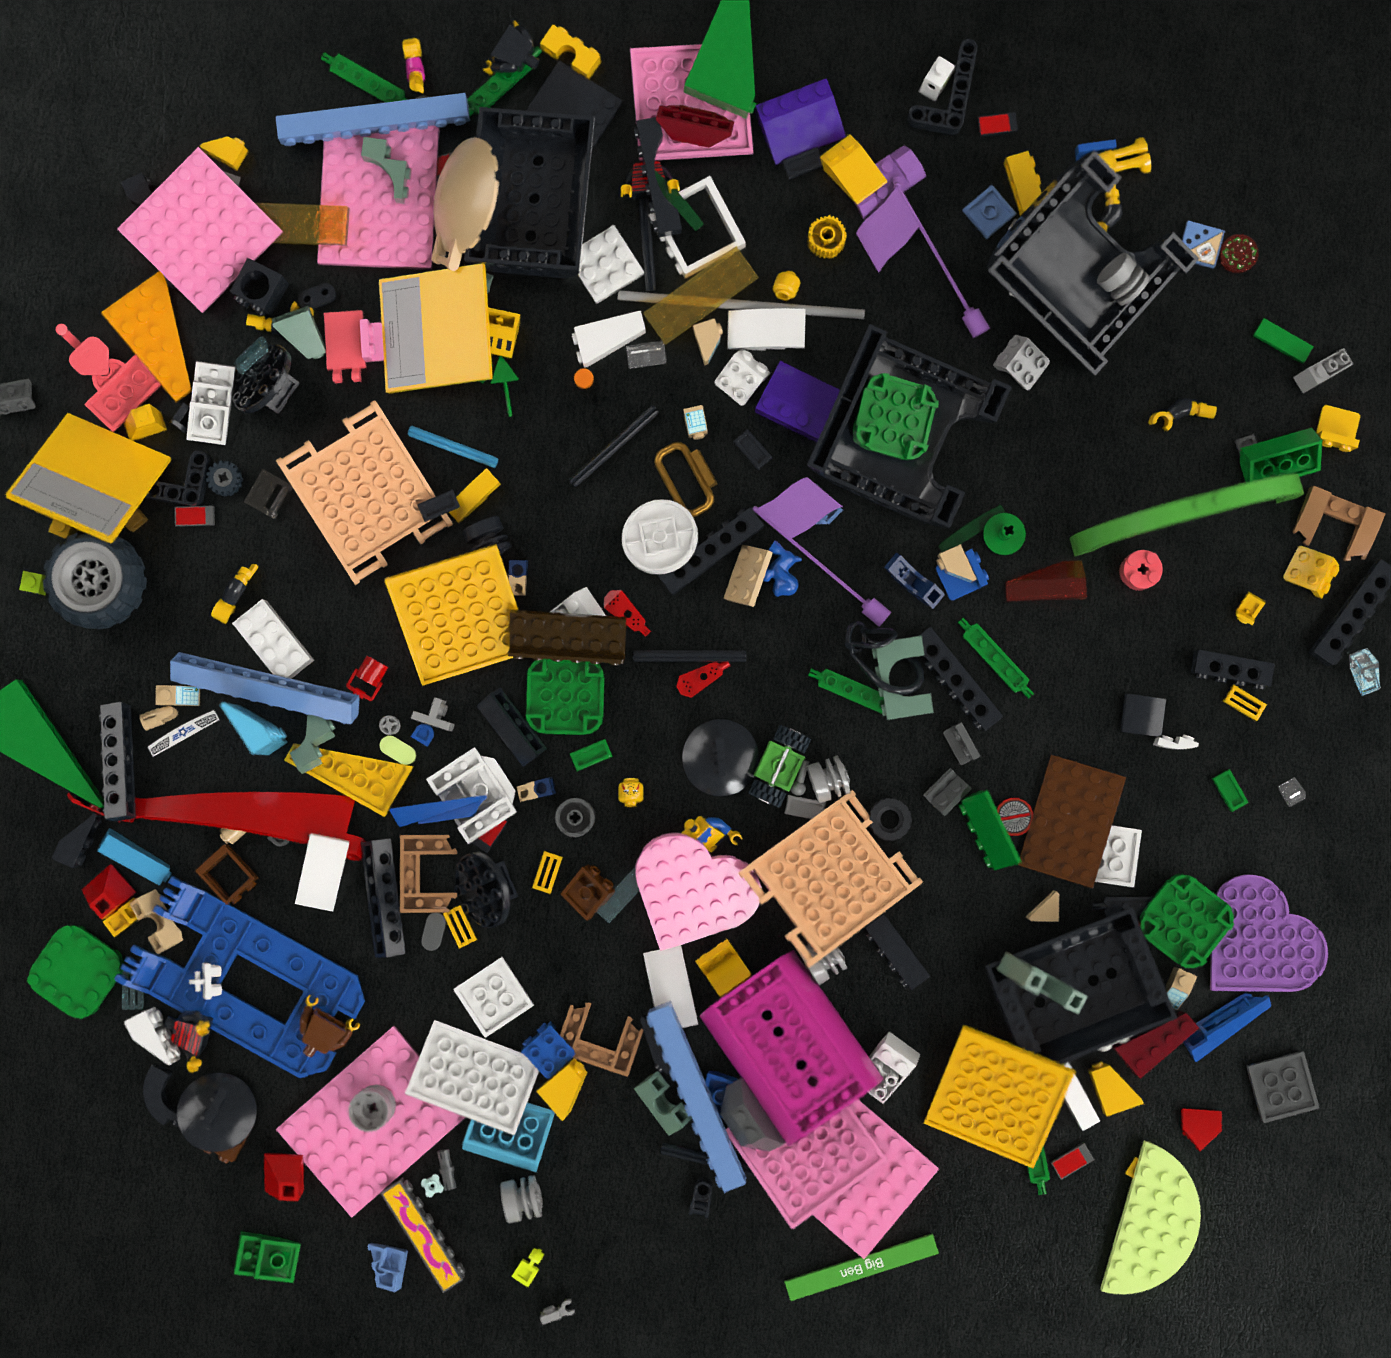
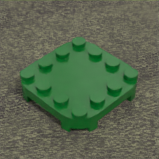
M886 373L869 377L862 388L853 425V440L860 447L869 451L901 460L916 459L928 449L927 441L939 400H936L931 387L926 384L921 385L890 376Z
M551 659L534 661L527 672L526 719L531 728L543 734L586 735L597 731L602 724L604 715L605 678L600 664H592L587 661L573 663L570 660L555 662Z
M1176 874L1164 883L1142 912L1138 923L1147 941L1177 964L1185 968H1195L1198 966L1202 967L1207 962L1206 959L1229 930H1232L1234 915L1228 903L1220 899L1197 881V879L1189 875Z
M68 925L60 928L52 936L32 965L27 982L37 994L69 1016L83 1019L100 1009L99 1006L117 982L114 980L115 976L118 973L123 975L124 970L121 969V966L124 962L121 957L122 954L118 950H114L85 930V927Z

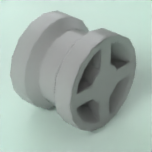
M385 716L381 719L379 728L386 735H394L400 729V722L396 717Z

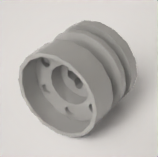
M1127 253L1118 255L1108 263L1097 279V283L1106 292L1111 291V297L1116 299L1119 305H1125L1136 298L1146 287L1150 279L1149 275L1143 272L1141 267H1135L1136 262Z
M838 755L833 757L834 766L831 765L829 758L825 759V769L822 768L819 762L806 766L819 804L831 800V790H834L838 797H841L840 787L843 788L845 795L850 793L849 777Z
M809 944L805 946L812 957L817 955ZM837 947L808 969L818 985H821L830 979L827 972L828 969H831L837 975L839 972L835 967L836 964H839L842 970L847 969L844 956Z
M370 1085L364 1088L350 1102L348 1112L351 1122L359 1130L365 1132L380 1129L395 1113V1097L385 1086ZM373 1103H376V1110L373 1109Z
M534 1175L529 1176V1186L525 1177L521 1178V1187L519 1188L515 1180L501 1182L502 1202L508 1223L521 1221L522 1211H525L528 1219H532V1209L536 1218L542 1216V1195Z

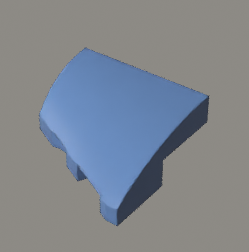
M368 1244V1250H371L374 1261L371 1264L376 1273L375 1281L377 1287L392 1292L401 1289L408 1250L381 1244Z

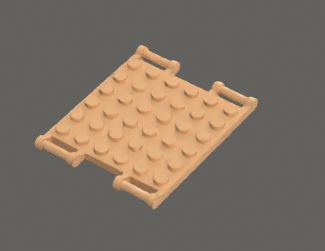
M375 400L370 403V406L350 418H344L342 422L350 433L317 453L308 440L304 443V446L281 459L280 457L276 460L355 585L360 583L359 580L380 567H386L388 564L380 552L406 535L413 532L421 545L430 536L445 527L449 528L453 525L446 513L441 515L442 521L426 531L420 533L418 530L419 527L429 521L424 522L417 504L436 496ZM375 412L377 414L376 418L356 430L353 427V424ZM307 452H310L312 455L290 470L286 466ZM374 555L376 556L377 561L358 573H354L353 568Z
M853 790L738 873L758 896V901L761 905L774 896L797 928L785 937L793 943L805 959V964L808 968L923 883L921 878H917L904 861L900 851L889 859L869 834L866 828L873 822L869 820L870 815L855 797L856 793ZM847 801H850L853 807L863 818V823L860 822V820L856 817V815L847 805ZM896 862L912 884L908 885L893 863ZM752 870L756 872L768 888V893L765 894L751 876L750 872ZM801 932L817 955L812 957L796 935Z

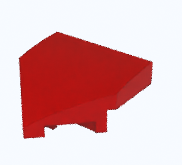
M1181 1110V1125L1184 1131L1182 1134L1192 1141L1199 1152L1222 1131V1111Z

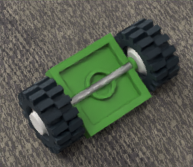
M779 725L773 739L786 746L783 747L769 741L753 775L768 783L764 784L754 780L749 794L759 798V800L779 808L786 793L773 787L777 786L788 792L790 791L805 758L791 750L793 748L805 753L811 741L810 738L801 733Z

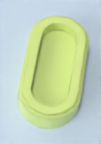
M386 736L381 740L380 749L384 754L403 765H409L415 761V750L394 736Z

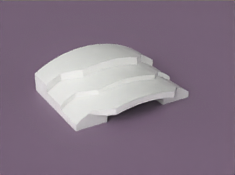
M475 747L426 779L435 794L442 801L487 796L486 800L478 807L475 816L454 819L458 825V830L467 844L472 843L517 812L512 804L515 789L494 758L481 756Z

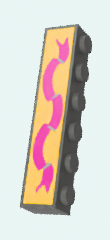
M402 1177L385 1188L380 1194L444 1293L464 1279L465 1269L460 1262H456L454 1258L455 1253L450 1246L447 1247L444 1243L442 1232L434 1227L432 1216L429 1213L426 1214L423 1210V1202L418 1196L415 1197L413 1194L411 1183L408 1180L405 1181Z

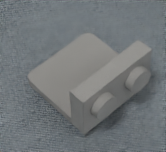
M1015 335L1009 341L1004 351L998 355L993 366L997 370L1008 372L1024 389L1030 390L1050 361L1029 338Z

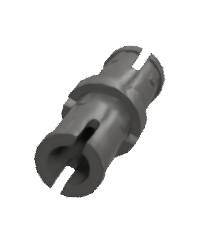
M449 1149L437 1151L440 1163L439 1173L442 1174L444 1190L457 1188L453 1172L455 1169L452 1166Z

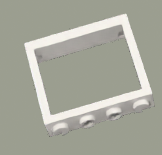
M711 176L678 193L685 199L705 188L734 242L687 266L672 237H660V240L662 242L665 241L668 246L666 251L669 257H674L677 263L675 264L676 270L679 274H683L684 278L745 248L746 245ZM654 213L649 214L648 216L652 223V221H655Z

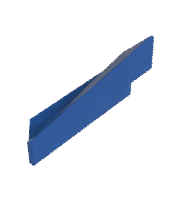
M487 796L391 808L390 812L399 827L415 822L424 824L473 817Z
M1244 993L1197 1022L1196 1025L1199 1029L1183 1042L1194 1061H1199L1270 1008V998L1267 995L1261 998Z

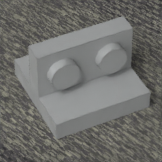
M434 698L429 716L413 711L411 719L452 732L455 726L453 723L441 720V716L445 717L448 706L445 705L446 701Z

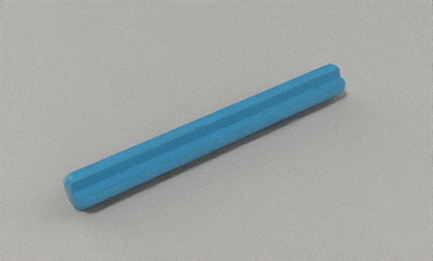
M411 426L408 430L410 437L493 468L497 466V457Z

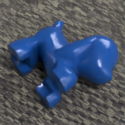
M774 541L769 551L773 552L772 555L778 558L768 565L763 581L769 582L771 578L774 579L772 591L776 597L782 595L790 596L797 591L799 584L796 577L791 575L788 570L795 562L802 561L799 556H794L793 553L785 550L777 541Z

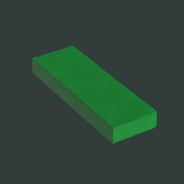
M1265 318L1262 319L1253 335L1301 364L1305 363L1314 347Z

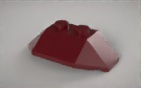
M659 105L656 121L672 140L700 147L710 148L732 135L734 121L728 120L716 112L683 105Z

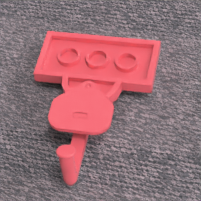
M58 324L56 326L57 334L61 335L75 348L69 357L71 366L81 375H92L93 385L98 390L84 405L112 432L125 422L132 409L140 407L161 386L136 355L126 364L120 360L109 359L108 347L97 337H89L81 343L68 331L66 325Z

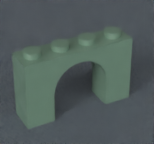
M922 636L894 640L885 647L872 649L873 658L878 659L879 665L875 667L876 675L882 681L890 684L889 672L897 661L903 658L924 655ZM878 687L879 695L884 697L885 703L881 705L882 714L887 716V720L934 713L931 693L903 696L889 693Z
M1007 952L997 969L1023 987L1037 994L1041 992L1077 1014L1087 999L1086 995L1062 980Z

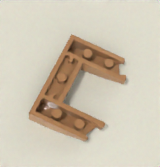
M1316 486L1310 487L1293 533L1295 534L1297 531H1300L1306 538L1303 544L1309 546L1323 514L1356 526L1343 560L1351 561V556H1361V560L1366 559L1385 513L1331 495V492Z
M400 835V913L450 911L447 906L451 898L456 899L457 893H420V854H457L456 848L451 849L447 838L450 837L449 835Z
M585 1003L586 1007L573 1009V1005H570L560 1036L575 1051V1055L572 1058L628 1077L643 1029L638 1031L630 1023L633 1019L628 1016L615 1052L580 1040L591 1003Z

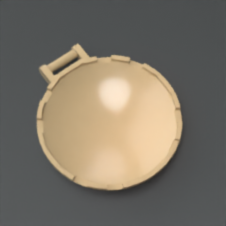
M480 138L466 139L455 148L441 171L435 190L433 215L437 237L431 259L432 262L443 264L452 271H456L459 268L462 253H465L467 248H473L480 240L479 234L482 229H487L496 203L498 181L495 180V171L498 170L496 156L491 154L492 147L489 143ZM446 251L449 252L448 258L445 257Z

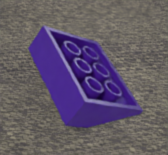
M827 78L755 106L756 117L775 165L781 163L782 160L813 148H820L846 138Z
M780 361L756 406L755 412L818 442L840 390Z

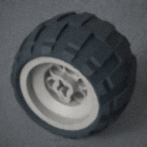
M78 532L68 536L64 543L60 542L53 548L51 558L45 562L43 570L46 571L45 579L42 581L44 591L48 593L50 605L64 620L87 629L110 628L114 624L122 623L131 616L130 613L141 604L143 600L141 595L143 589H146L147 582L143 572L145 567L141 557L135 552V548L126 540L117 536L111 544L86 532ZM96 563V567L92 569L91 565ZM104 569H108V574L106 576H103L102 571ZM91 575L95 576V577L93 578V581H94V582H90V581H89V580L92 579V578H91ZM106 582L108 587L103 590L102 584ZM92 589L95 590V595L93 597L90 595V591Z

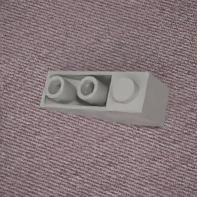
M1343 348L1293 378L1302 393H1305L1350 367L1353 363Z

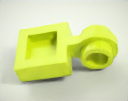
M534 1248L528 1257L531 1261L528 1262L523 1258L512 1277L528 1287L539 1271V1268L533 1264H538L544 1256L541 1252L542 1250Z

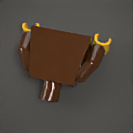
M309 995L305 1000L307 1006L304 1007L300 1017L302 1041L307 1044L303 1053L308 1057H313L316 1051L326 1054L328 1051H334L345 1046L353 1034L352 1030L358 1029L360 1024L356 1023L353 1028L351 1026L353 1018L347 1020L345 1024L317 1007L313 1009L312 1007L318 1003V997H316L315 1003L312 1004L309 1002Z

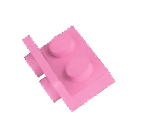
M361 319L362 358L365 362L384 361L382 323H370L368 319Z

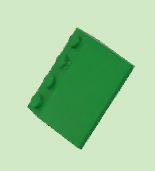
M979 790L960 800L961 804L958 807L962 815H966L969 820L967 826L970 832H974L977 837L975 843L978 849L983 850L986 856L983 858L988 868L991 867L992 870H998L1020 863L1021 860L989 792L987 790Z

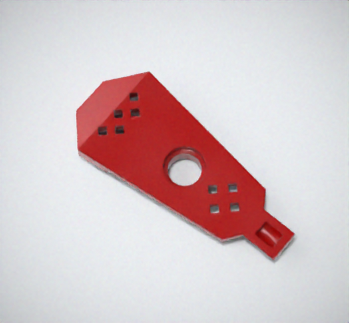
M611 590L604 597V608L614 616L625 617L624 612L627 610L631 611L632 615L626 619V625L633 631H640L645 637L651 632L645 626V619L622 590Z
M712 662L679 676L676 687L681 695L692 698L722 676L723 670L728 668L730 664L729 662ZM701 673L707 674L706 680L700 678Z
M68 792L67 796L71 802L104 816V813L99 812L101 808L90 804L89 807L85 806L83 802L76 800Z

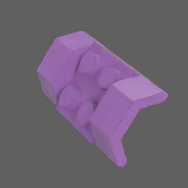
M905 145L875 164L886 178L887 183L858 205L856 204L863 219L874 213L887 200L895 189V183L899 182L904 192L926 177L922 164L912 150Z

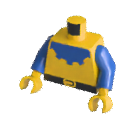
M699 816L695 820L689 819L685 822V830L682 832V834L699 840L707 848L709 854L727 838L726 834L729 835L734 845H738L733 840L735 836H739L742 839L738 831H732L731 827L723 820L713 817L705 819Z

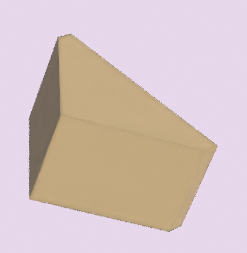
M1053 890L1026 918L1030 921L1059 922V893Z

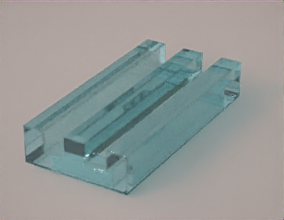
M259 337L235 360L239 373H245L268 351L265 338Z
M122 971V975H124L126 978H128V974H130L131 979L133 974L126 971ZM122 985V1010H142L143 992L138 991V1005H135V989L130 988V1005H128V987Z

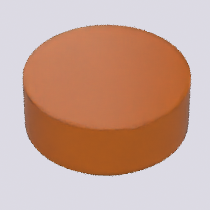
M580 369L574 376L575 383L579 388L586 389L593 384V374L588 369Z

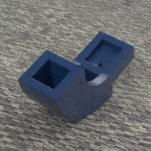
M895 553L884 567L895 581L932 609L945 595L935 583L917 572L898 553Z

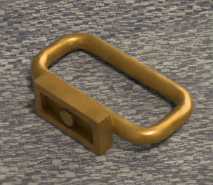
M682 442L671 443L657 452L654 461L655 466L674 502L686 508L662 463V458L674 450L682 451L706 495V502L693 510L687 509L692 517L698 516L712 506L714 496L710 487L717 485V482L698 449L691 452Z

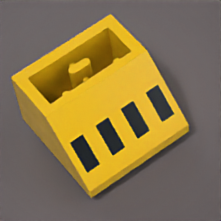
M488 308L491 354L512 358L520 325V314Z

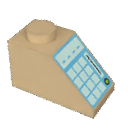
M715 318L693 325V332L704 365L709 364L720 342V335L723 334L720 323L716 324Z
M699 405L683 409L689 438L693 437L695 440L705 437L704 434H707L708 430L703 406Z
M961 544L938 555L937 564L940 570H944L946 574L970 583L977 580Z
M156 685V705L200 706V689L195 686Z
M1177 967L1173 968L1165 986L1172 1007L1176 1010L1179 1009L1189 996L1197 976Z

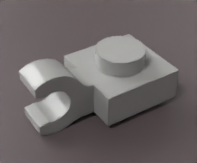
M565 1299L561 1307H554L553 1305L543 1309L544 1312H541L540 1315L542 1325L560 1319L562 1316L572 1315L575 1310H567L565 1307L571 1303V1299Z

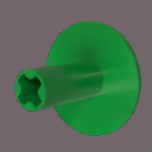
M1008 513L997 514L990 518L983 531L987 547L999 555H1009L1018 551L1023 545L1026 535L1024 525L1020 519Z

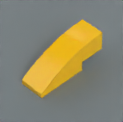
M486 468L456 497L460 507L449 513L460 523L484 502L489 494L501 485L500 482Z

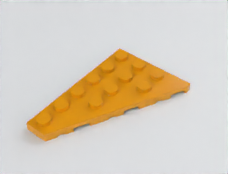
M159 271L102 311V315L171 398L178 402L191 392V386L166 279Z

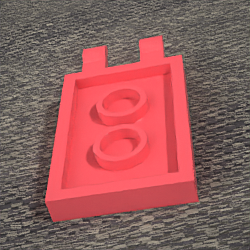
M362 310L324 313L327 370H333L332 378L334 383L343 382L342 370L352 369L351 377L353 382H361V368H366V362L362 358L360 320L363 319Z

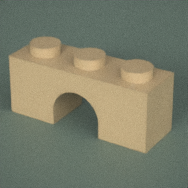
M155 889L136 898L130 903V906L138 921L143 918H151L156 922L157 931L148 939L156 954H159L183 941L180 929L176 927L174 921L152 911L155 905H159L167 910L164 903L159 899L161 895Z

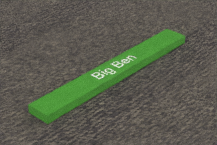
M929 1234L869 1253L865 1259L860 1256L785 1280V1284L792 1301L939 1253L933 1234Z

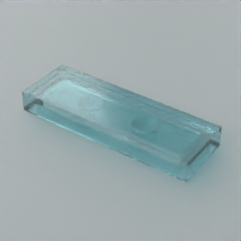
M635 868L614 889L616 892L607 903L597 911L608 923L639 892Z

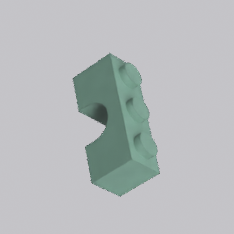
M657 1071L645 1078L634 1090L666 1133L671 1135L682 1129L692 1119V1116L687 1115L682 1103L674 1105L666 1099L664 1091L670 1086Z

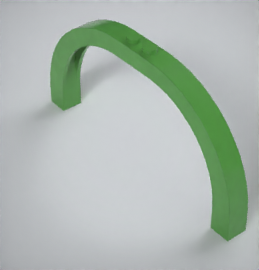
M1299 474L1268 478L1115 519L1079 532L1070 537L1074 556L1093 552L1102 546L1131 536L1233 508L1273 499L1276 500V504L1296 499L1302 496L1304 491Z

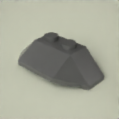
M740 1078L727 1085L720 1115L742 1147L768 1152L784 1145L785 1141L744 1079Z

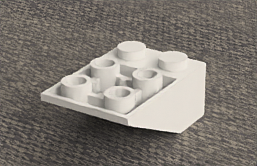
M156 1007L124 1021L132 1039L163 1062L170 1065L181 1059L179 1056L180 1050L171 1041L172 1034L169 1028L164 1027L162 1022L163 1015Z
M891 1032L886 1034L869 1056L884 1080L868 1093L883 1104L916 1067L920 1057L917 1051Z

